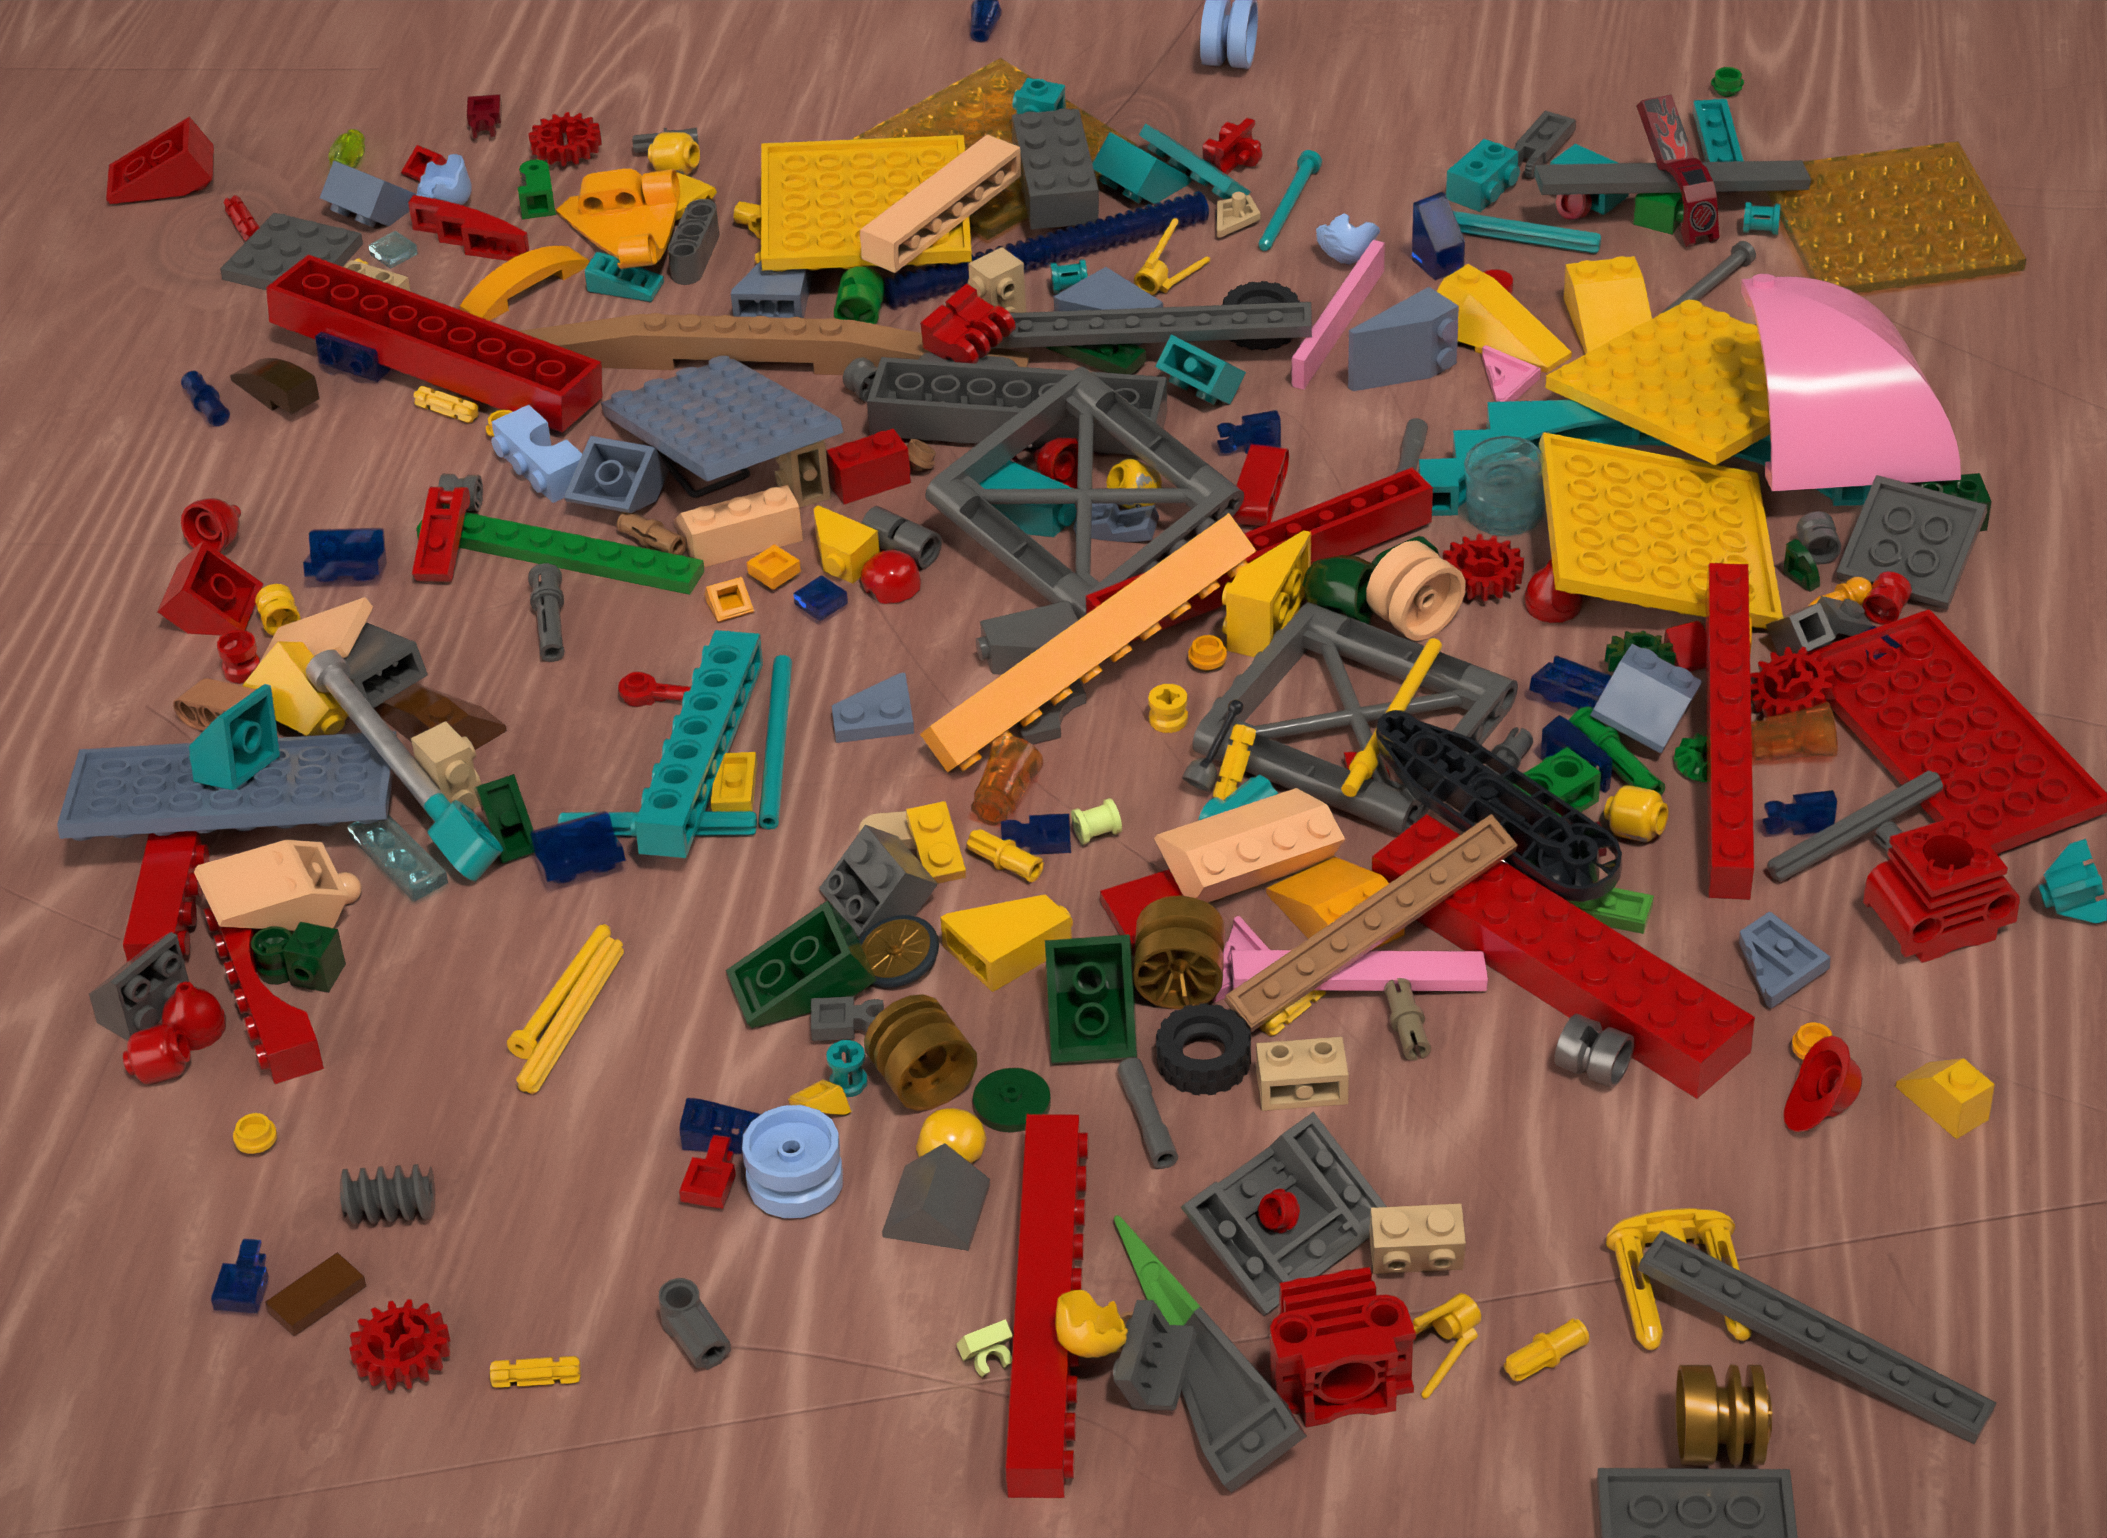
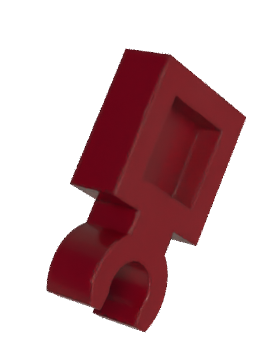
M501 95L469 96L467 99L468 126L471 128L473 139L478 138V133L483 130L490 131V137H495L497 134L495 124H501Z

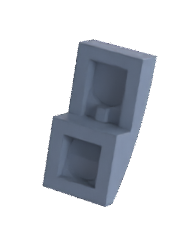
M1092 504L1091 538L1116 542L1152 540L1159 514L1155 505L1120 510L1117 504ZM1075 521V524H1074V527H1073L1075 533H1076V521Z

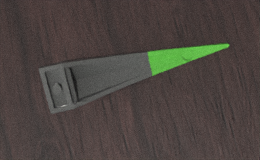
M1115 1215V1224L1147 1300H1154L1169 1325L1193 1326L1197 1332L1182 1392L1202 1451L1222 1484L1232 1493L1307 1437V1435L1289 1409V1405L1120 1216Z

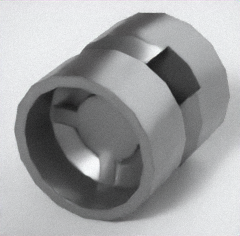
M1574 1014L1566 1023L1560 1035L1554 1061L1557 1066L1576 1074H1581L1586 1070L1589 1079L1614 1088L1623 1078L1628 1068L1635 1040L1632 1035L1612 1027L1602 1031L1599 1022L1580 1014Z

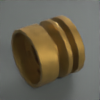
M925 994L909 995L891 1003L875 1017L869 1025L864 1038L867 1056L875 1064V1067L886 1079V1082L903 1105L916 1111L934 1109L951 1101L969 1084L978 1065L977 1052L937 999Z
M1679 1365L1676 1379V1431L1679 1459L1682 1465H1714L1718 1444H1726L1728 1457L1732 1465L1741 1464L1744 1444L1747 1446V1454L1751 1465L1765 1464L1768 1443L1772 1433V1404L1770 1392L1766 1386L1764 1370L1761 1365H1748L1745 1386H1742L1740 1370L1737 1365H1729L1724 1386H1717L1715 1373L1711 1365Z

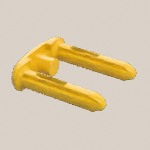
M1676 1208L1645 1212L1622 1219L1607 1234L1606 1244L1609 1249L1616 1253L1621 1273L1620 1277L1624 1286L1636 1339L1645 1349H1657L1661 1344L1663 1336L1650 1278L1648 1275L1638 1271L1640 1261L1644 1256L1645 1243H1653L1660 1231L1686 1244V1239H1692L1694 1245L1705 1244L1708 1255L1722 1261L1721 1257H1723L1727 1265L1740 1271L1731 1235L1735 1230V1224L1726 1214L1716 1210ZM1631 1266L1636 1270L1640 1290L1636 1288ZM1724 1315L1728 1331L1737 1340L1745 1341L1751 1337L1752 1329Z

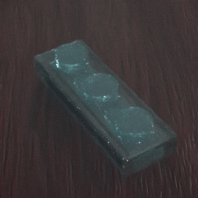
M389 814L387 819L374 823L363 824L356 821L348 825L350 838L413 902L448 884L446 871Z

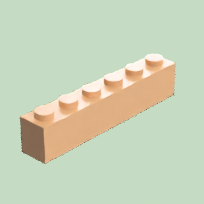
M988 134L860 230L862 259L896 273L1021 177L1020 147Z

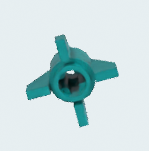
M2086 839L2068 844L2043 874L2045 883L2039 884L2038 887L2046 909L2054 906L2056 913L2059 915L2097 924L2107 921V899L2099 901L2095 899V897L2104 895L2105 892L2101 875L2098 874L2095 864H2083V861L2093 859Z

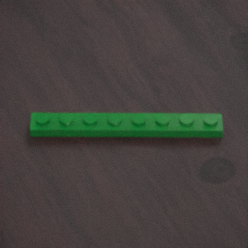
M465 512L458 547L536 564L549 563L561 569L688 595L691 594L705 572L704 562L701 559ZM421 520V522L419 523V525L416 527L418 539H419V534H420V529H421L422 520Z

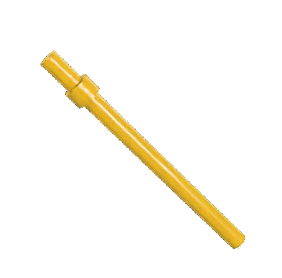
M1430 638L1386 712L1392 710H1402L1405 712L1442 648V643L1438 639ZM1376 729L1364 750L1355 755L1349 766L1350 774L1341 787L1343 794L1348 797H1354L1357 794L1364 780L1370 779L1378 766L1377 758L1381 752L1377 745Z

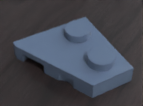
M905 673L894 675L831 705L836 743L914 734L913 716Z
M1770 911L1742 929L1739 933L1740 947L1764 1001L1771 1009L1830 969L1831 957Z

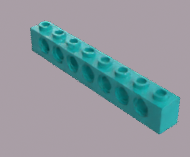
M715 630L709 645H704L701 665L693 671L691 689L684 692L681 713L674 716L671 737L664 740L660 763H655L653 766L650 787H645L643 790L639 813L635 812L632 816L631 835L632 837H637L639 854L687 857L711 797L715 777L725 753L729 752L763 666L760 634Z

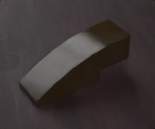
M260 359L230 375L233 383L272 411L281 407L292 415L320 399L315 376L302 367L282 359Z

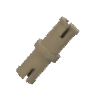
M1397 978L1401 989L1400 993H1397L1394 981L1391 980L1385 985L1384 992L1392 1011L1390 1016L1392 1028L1399 1033L1404 1056L1409 1060H1418L1414 1046L1418 1045L1421 1058L1423 1059L1431 1052V1045L1427 1040L1423 1027L1425 1022L1423 1010L1416 1005L1409 980Z

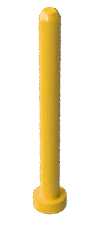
M602 924L595 928L523 1030H515L507 1040V1047L512 1054L521 1059H528L538 1044L536 1039L569 995L602 940L611 936V929L608 925Z

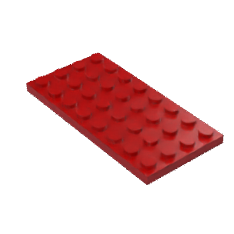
M1930 609L1808 652L1810 656L1815 651H1819L1822 660L1829 659L1832 670L1835 673L1837 686L1834 687L1836 697L1835 699H1826L1827 704L1901 785L1927 771L1936 772L1940 776L1943 783L1942 791L1919 804L1935 822L1965 814L1998 854L2107 813V792Z

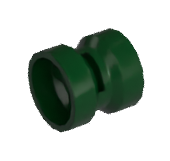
M271 926L258 931L251 941L254 958L257 960L256 966L259 978L271 985H279L290 981L283 949L292 935L283 927Z

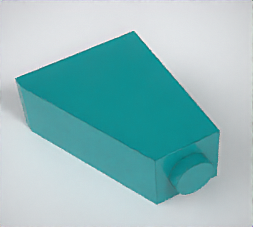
M1010 460L979 483L984 489H1074ZM991 504L1026 534L1055 537L1066 526L1072 524L1077 513L1075 504Z

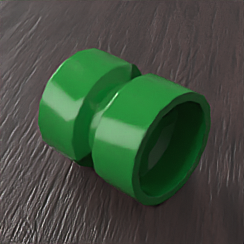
M857 266L848 269L840 280L834 306V317L840 320H855L876 324L879 319L885 291V282L881 275L868 267Z

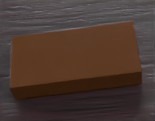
M337 1252L265 1301L267 1312L293 1336H296L365 1288V1277Z

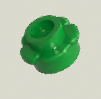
M1722 67L1715 72L1711 85L1719 95L1730 97L1742 90L1744 80L1742 79V73L1738 69Z

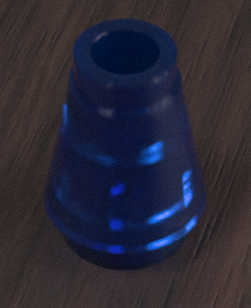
M975 0L971 4L970 36L974 41L982 43L989 39L1002 15V9L998 0Z

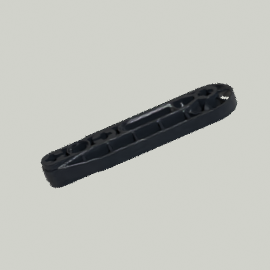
M1402 710L1388 711L1379 718L1376 737L1381 756L1389 763L1412 796L1462 832H1466L1476 825L1474 822L1479 823L1492 814L1518 845L1516 851L1521 853L1522 856L1514 852L1503 859L1518 871L1568 901L1585 902L1598 899L1612 891L1618 883L1622 872V852L1617 839L1608 830L1468 736L1419 721ZM1416 782H1418L1419 784H1421L1422 786H1424V787H1425L1426 789H1428L1430 792H1428L1427 790H1425L1424 788H1422L1421 786H1419L1418 784H1416ZM1444 801L1453 806L1458 811H1460V813H1458L1456 810L1445 804ZM1608 848L1615 855L1616 859L1600 864L1598 849ZM1599 868L1608 874V876L1598 881L1600 875Z

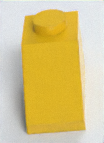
M817 505L813 510L816 539L823 571L854 584L861 577L864 563L875 553L880 552L878 530Z
M1960 1058L1928 1062L1897 1080L1895 1087L1955 1139H1958L1989 1120L1995 1084L1966 1059Z

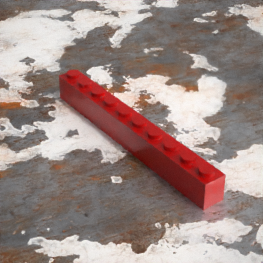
M1413 467L1244 533L1256 550L1245 560L1247 563L1252 562L1303 530L1311 532V565L1319 559L1351 555L1431 523L1433 487ZM1144 573L1086 595V615ZM1227 573L1216 579L1220 587L1202 600L1198 594L1187 600L1191 608L1173 621L1169 615L1159 620L1158 623L1162 627L1159 631L1223 606V590L1228 582L1232 583L1235 576L1230 579ZM1137 636L1136 638H1134V639H1133L1132 641H1130L1129 643H1131V642H1133V641H1136V640H1138V639H1141V638H1140L1139 636Z
M1709 563L1705 594L1708 898L1750 900L1754 875L1749 570L1748 564Z
M1026 1114L1006 1453L1008 1498H1065V1479H1074L1075 1455L1074 1450H1067V1441H1076V1413H1068L1069 1404H1077L1078 1376L1070 1375V1367H1079V1356L1071 1353L1060 1344L1055 1323L1058 1298L1064 1293L1083 1289L1082 1268H1075V1260H1084V1233H1077V1226H1085L1086 1203L1085 1199H1078V1192H1087V1166H1080V1159H1088L1089 1139L1088 1132H1080L1079 1115Z

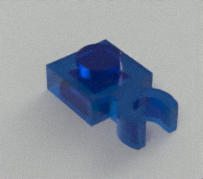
M1277 410L1241 416L1242 425L1235 426L1229 422L1217 425L1220 438L1228 437L1227 439L1217 441L1221 453H1231L1237 450L1239 446H1242L1245 454H1247L1251 444L1281 448V418Z
M1833 790L1795 794L1791 804H1785L1781 801H1769L1764 803L1768 818H1764L1762 823L1767 834H1778L1790 827L1794 835L1819 833L1835 824L1838 801Z
M1069 813L1029 815V823L1022 824L1017 820L1001 821V839L1004 841L1007 839L1015 841L1016 847L1020 849L1030 847V854L1071 853Z

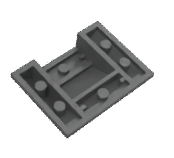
M1313 1111L1281 1134L1264 1151L1219 1183L1216 1181L1182 1205L1181 1209L1264 1317L1279 1305V1283L1293 1281L1297 1278L1319 1276L1369 1239L1371 1208L1387 1206ZM1279 1188L1284 1189L1286 1192H1292L1300 1207L1296 1226L1291 1230L1287 1229L1284 1233H1277L1273 1229L1266 1228L1259 1217L1261 1199L1266 1194Z

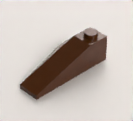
M414 683L374 707V710L385 722L411 743L412 737L445 721L461 737H467L475 750L507 731L506 725L483 707L418 683Z

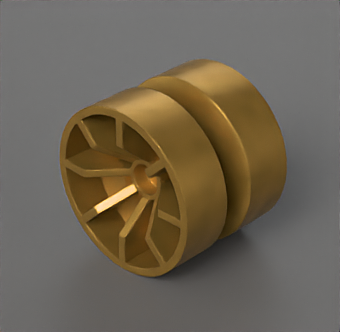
M1169 896L1150 903L1141 911L1136 924L1133 978L1138 992L1145 999L1164 1008L1183 1009L1187 1005L1195 1006L1199 1005V1003H1207L1219 993L1223 984L1225 925L1222 916L1212 905L1194 897Z

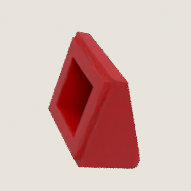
M416 145L400 173L420 182L421 176L425 174L428 162L433 161L436 165H444L447 163V160L439 153Z
M1699 620L1665 630L1664 643H1672V652L1676 653L1675 667L1685 668L1689 672L1706 667V632Z

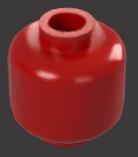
M159 1024L137 1031L129 1037L127 1050L123 1052V1063L130 1075H136L144 1084L153 1085L178 1077L183 1073L186 1063L190 1061V1047L187 1038L181 1030H175L168 1024Z

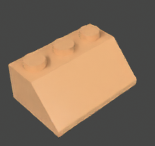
M788 484L742 497H735L720 503L701 506L694 510L682 512L674 519V526L678 534L686 538V550L689 556L703 560L704 567L763 552L773 544L781 547L803 541L799 505Z

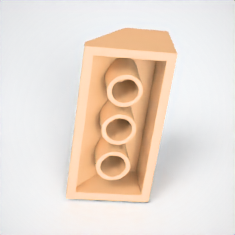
M1297 788L1157 834L1154 838L1183 896L1194 897L1207 903L1324 862L1335 855L1345 840L1328 805Z

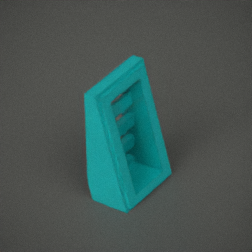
M601 252L595 253L585 268L586 285L589 292L652 302L664 283V276L642 267L620 269L617 263H620V260L616 257Z

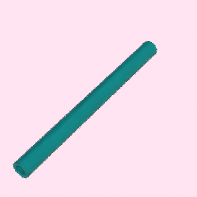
M786 655L776 656L773 660L759 812V825L764 829H774L779 824L793 663L792 659Z

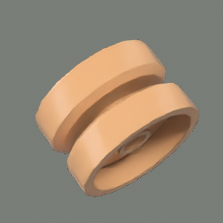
M1417 540L1408 541L1393 548L1380 560L1369 579L1366 588V601L1374 613L1392 623L1393 627L1405 637L1414 641L1425 640L1439 633L1452 620L1460 608L1465 595V579L1460 570L1448 561L1441 559L1427 545Z

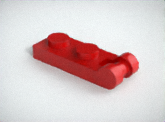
M443 487L429 488L412 575L416 581L452 582L465 511L470 505V491L467 487H455L453 491H445ZM444 505H450V509H443Z

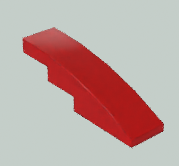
M413 195L408 202L413 230L438 234L439 243L464 246L465 255L509 261L530 251L527 232L500 218L474 208L423 196Z

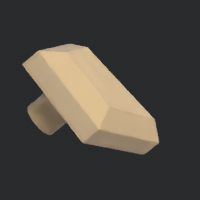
M1235 192L1232 194V198L1217 201V237L1219 238L1261 220V213L1250 195Z

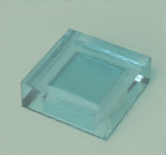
M397 231L368 245L370 255L390 269L418 254L416 244Z

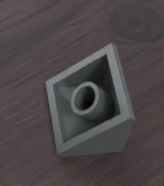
M946 1143L938 1146L905 1165L882 1230L883 1238L969 1251L989 1191L990 1178Z

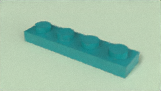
M1727 99L1693 100V116L1705 162L1744 161Z
M1146 123L1143 126L1139 136L1150 142L1147 149L1162 158L1168 154L1171 156L1168 163L1183 172H1186L1188 168L1193 172L1190 177L1205 187L1209 183L1214 185L1212 189L1214 194L1224 200L1230 199L1235 192H1242L1245 195L1250 194L1251 191L1163 132Z

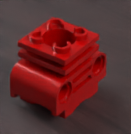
M1965 814L1890 836L1889 843L1892 848H1888L1887 853L1890 860L1877 865L1866 879L1863 903L1867 908L1872 907L1901 945L1900 952L1902 955L1908 957L1915 954L1921 963L1940 958L1961 947L1978 946L1994 941L1997 937L1998 928L2017 922L2020 896L2003 876L2007 874L2008 867Z
M1370 1267L1342 1270L1337 1273L1297 1278L1293 1281L1279 1283V1315L1273 1319L1270 1325L1271 1386L1289 1405L1293 1415L1302 1414L1306 1428L1328 1424L1335 1419L1352 1414L1377 1415L1396 1411L1397 1395L1414 1393L1412 1358L1413 1340L1416 1339V1332L1408 1308L1402 1300L1388 1294L1376 1295V1285L1372 1281Z

